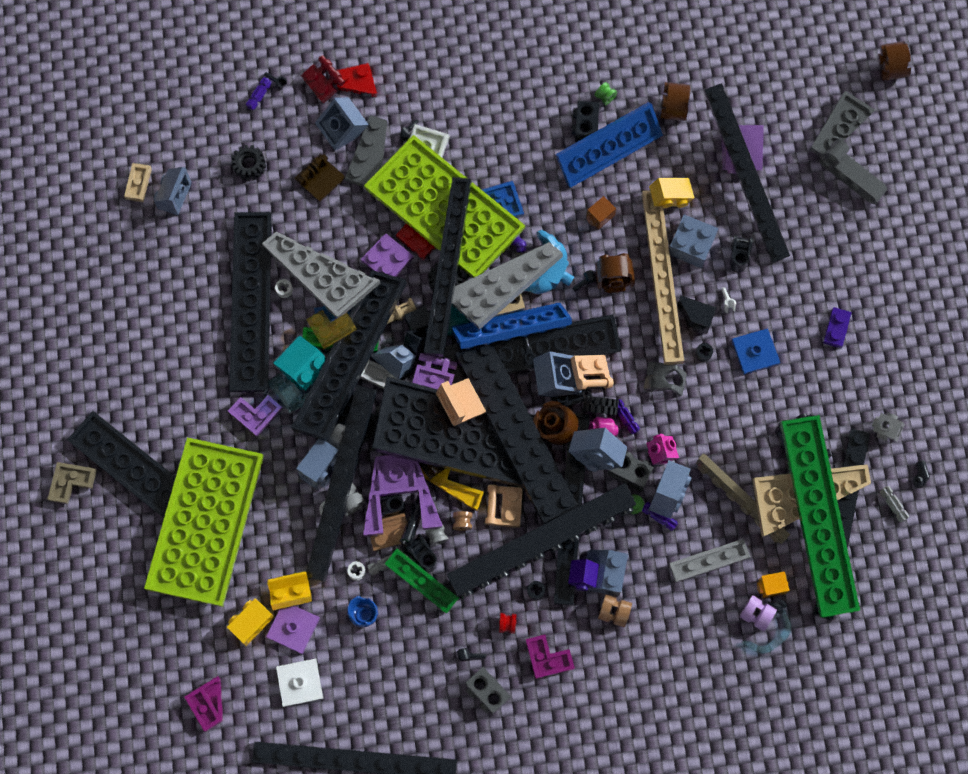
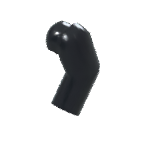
M925 460L916 462L918 474L912 480L916 488L924 487L930 479Z

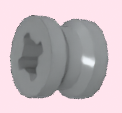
M442 525L443 528L425 531L426 535L430 538V547L444 544L449 540L448 536L444 534V525Z

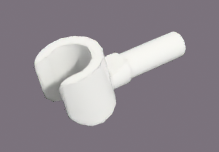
M725 287L721 288L725 298L724 311L728 313V309L732 308L735 312L736 301L730 299Z

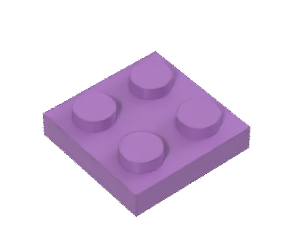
M385 233L361 258V262L370 270L397 277L414 259V256Z

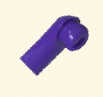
M518 236L510 245H515L517 252L523 253L526 251L527 243Z

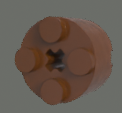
M906 41L880 45L878 63L883 66V70H881L882 80L888 81L910 77L911 68H908V65L911 62L908 44L905 43Z
M664 83L663 93H666V95L663 94L661 105L665 108H661L660 119L687 120L690 85Z
M622 253L617 256L602 255L599 257V261L595 264L597 287L599 290L603 288L606 293H618L625 291V287L629 285L630 288L634 286L633 263L628 254Z
M556 401L547 402L542 405L543 408L536 412L533 420L541 437L554 445H563L571 442L574 432L578 430L576 413Z

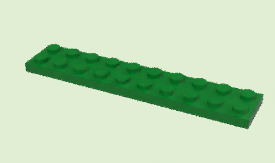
M820 415L781 421L780 426L819 616L822 618L860 611Z

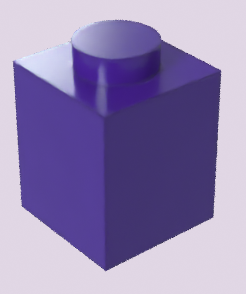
M588 559L571 560L568 583L576 586V589L580 591L596 588L599 564Z

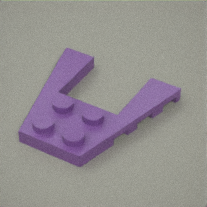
M392 455L375 457L363 531L364 537L384 535L380 496L419 492L423 530L443 528L418 462Z

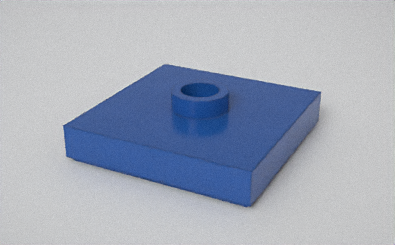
M768 328L732 338L731 341L743 375L780 365V360Z

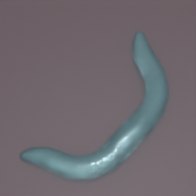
M783 609L781 614L784 625L783 632L769 644L759 646L751 641H743L742 644L757 653L763 654L777 648L788 638L791 632V624L786 610Z

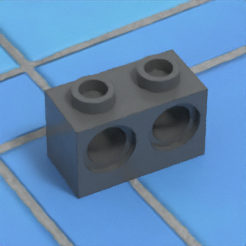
M626 451L624 462L627 464V468L608 470L607 475L642 492L654 467L650 466L651 464L648 461L638 460L633 457V454ZM641 470L645 476L642 478L637 477L635 471Z
M484 667L465 683L467 687L465 691L472 699L476 697L481 702L479 706L486 714L490 712L494 715L511 698ZM475 681H484L485 688L477 690L474 687ZM490 695L498 696V704H489L488 697Z

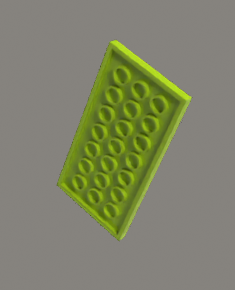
M413 135L364 185V189L441 251L452 178L466 177ZM473 182L471 184L458 265L472 278L483 274L520 235L526 226Z
M187 437L144 587L145 590L223 607L263 461V454Z

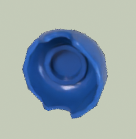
M356 596L350 600L347 606L348 618L355 626L369 627L375 623L378 617L377 606L370 598Z

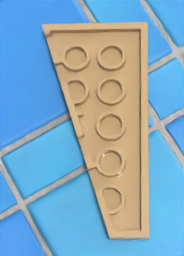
M868 464L831 469L837 500L871 484ZM790 474L752 479L762 537L799 519Z

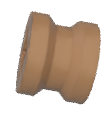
M458 511L453 513V518L455 519L453 524L454 530H472V524L470 523L472 518L471 512Z

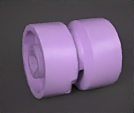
M752 595L739 617L748 623L754 622V626L764 632L777 609L769 604L763 605L762 600ZM756 608L760 609L757 617L752 615Z

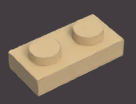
M132 163L124 195L126 200L144 202L152 170L151 166Z

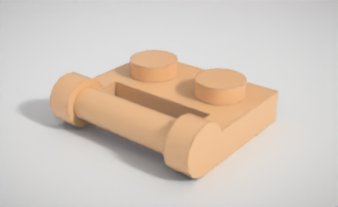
M605 355L573 356L570 358L577 389L584 390L588 387H604L607 389L613 387V379L609 375ZM584 376H600L601 379L586 380Z
M488 485V514L485 518V524L520 528L523 488ZM497 494H503L501 519L495 518Z

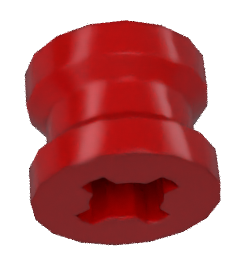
M500 613L499 633L508 631L511 634H515L516 614L506 615L505 613Z

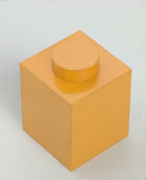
M785 571L761 576L758 579L759 582H757L758 592L762 594L763 599L784 595L790 591Z

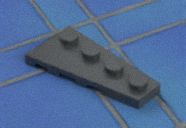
M844 91L809 150L822 157L835 140L844 141L875 109L847 91Z
M372 115L368 119L367 123L369 125L362 134L345 177L346 182L362 187L382 168L388 122L385 119Z

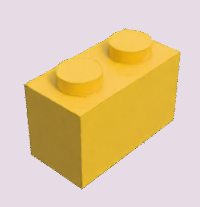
M658 178L649 186L654 206H662L663 208L677 206L678 208L688 206V203L694 199L689 178Z
M256 598L253 601L249 600L242 607L243 611L239 615L235 614L228 621L229 625L227 628L245 646L274 619V616Z

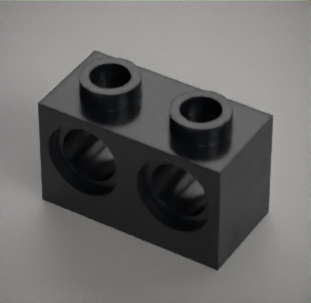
M578 101L577 108L573 107L572 118L576 119V124H572L571 135H575V142L598 131L600 102ZM587 112L590 115L585 116L582 113ZM581 129H587L588 132H582Z

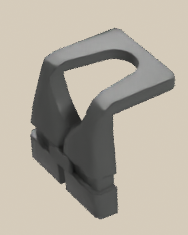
M657 362L648 363L646 373L648 376L645 378L643 388L646 392L672 390L678 396L683 395L687 375L685 371L677 365H664L661 362L659 364ZM676 371L681 379L680 386L668 383L665 377L671 372Z

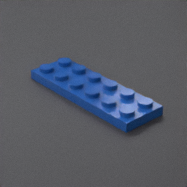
M648 102L555 155L566 183L571 188L663 136L653 106Z
M555 303L493 317L481 329H478L472 322L451 326V329L460 348L471 349L477 345H489L495 341H507L517 336L525 337L535 332L543 333L553 328H564L572 324V318L561 303Z

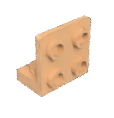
M469 378L451 386L448 381L444 382L436 391L453 426L486 413Z

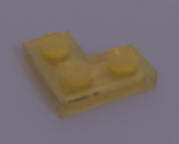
M323 310L306 319L324 349L357 330L347 313L332 322L329 321Z

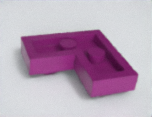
M545 635L526 639L535 679L575 669L570 649L550 654Z

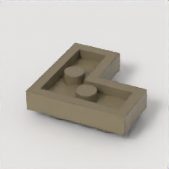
M57 462L48 500L69 504L73 486L92 489L97 470Z

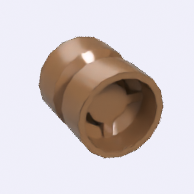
M606 594L598 619L605 622L612 620L615 625L625 628L632 603L625 600L617 601L616 597ZM612 606L617 607L615 615L609 614Z

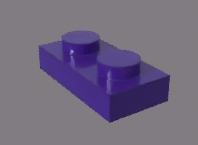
M835 307L832 308L823 344L840 349L843 347L852 312Z

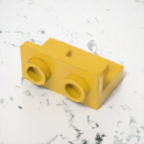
M305 571L267 580L273 610L312 602L310 585Z

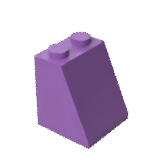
M739 125L756 170H762L764 125ZM722 139L723 170H728V174H736Z

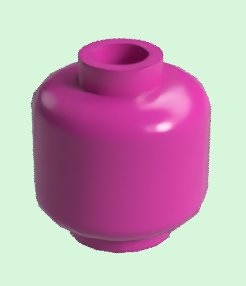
M597 417L589 424L588 430L606 428L615 437L618 435V426L615 425L612 418Z

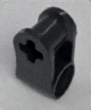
M737 235L733 236L730 268L734 272L740 273L746 269L753 238L746 239L737 237ZM736 259L742 260L743 263H738Z
M400 496L380 497L382 518L404 513L405 504ZM394 502H400L401 506L398 509L394 510L391 508Z
M419 533L411 546H403L417 564L427 573L435 571L438 566L437 557ZM426 558L434 560L430 566L424 565L423 561Z

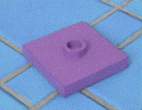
M296 606L281 608L266 638L303 655L320 617Z

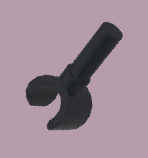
M267 72L264 73L265 77L276 83V87L279 90L283 89L279 82L287 84L285 77L280 76L277 78Z
M415 119L407 128L403 127L401 129L400 137L404 142L410 139V131L413 129L414 124L417 125L419 123L418 119Z
M593 270L583 273L585 279L572 288L574 292L582 286L595 281Z
M528 336L523 337L526 351L524 360L528 362V354H532L533 359L536 358V355L531 352Z
M461 648L457 651L458 658L461 661L473 658L486 659V654L484 653L469 654L468 648Z

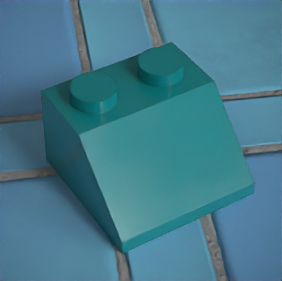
M298 336L273 364L299 390L306 391L316 380L327 358L316 347L301 336Z

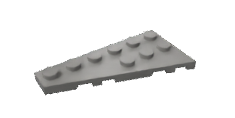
M275 232L262 243L263 247L337 319H340L380 284L379 279L371 278L365 275L364 272L356 271L348 267L347 264L323 253L320 254L313 251L312 248L298 244L295 240L278 232Z
M548 242L455 286L452 306L478 329H481L563 257V254Z

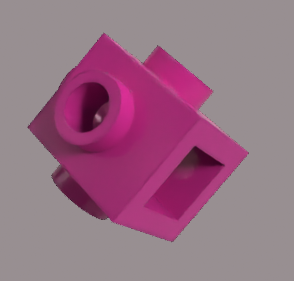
M658 434L653 437V440L646 443L653 465H665L668 463V460L674 461L679 458L676 443L672 436Z

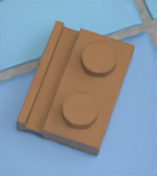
M405 513L382 518L384 535L370 536L373 551L401 544L400 538L407 523Z

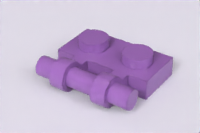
M420 353L419 360L426 362L425 366L417 364L412 383L437 390L442 383L447 381L451 386L455 374L448 373L447 371L448 368L456 370L457 362L450 361L451 359L446 357L442 359ZM431 364L443 366L442 371L430 368Z

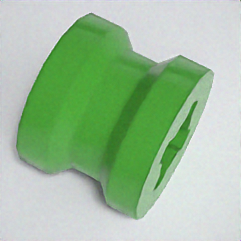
M605 82L597 89L594 96L600 98L606 106L616 97L617 91L611 89L610 85Z

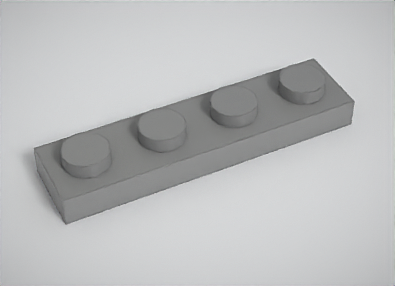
M744 539L671 562L669 567L675 583L747 560L750 558V554Z

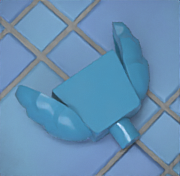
M537 231L536 234L541 244L544 245L550 242L562 252L563 257L524 291L532 292L533 294L547 293L555 289L559 282L570 286L574 276L565 272L569 262L567 261V252L564 245L546 231Z

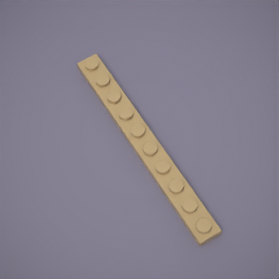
M650 190L642 191L664 365L683 364L684 355L664 210L662 206H654Z

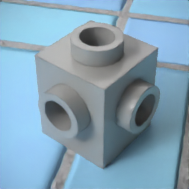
M887 412L886 415L881 413L879 417L876 416L872 427H874L873 431L877 434V438L884 441L891 439L897 442L905 424L897 420L898 416Z

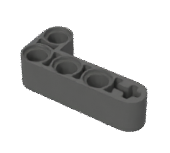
M835 140L820 158V164L871 204H877L887 191V186L847 155L850 148L844 141Z

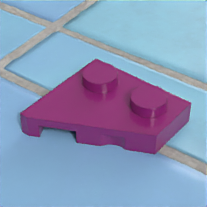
M217 676L184 697L204 732L223 722L221 679Z

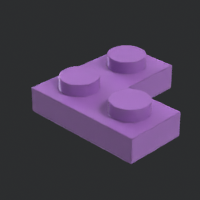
M269 395L255 409L240 397L228 410V413L258 437L283 408Z

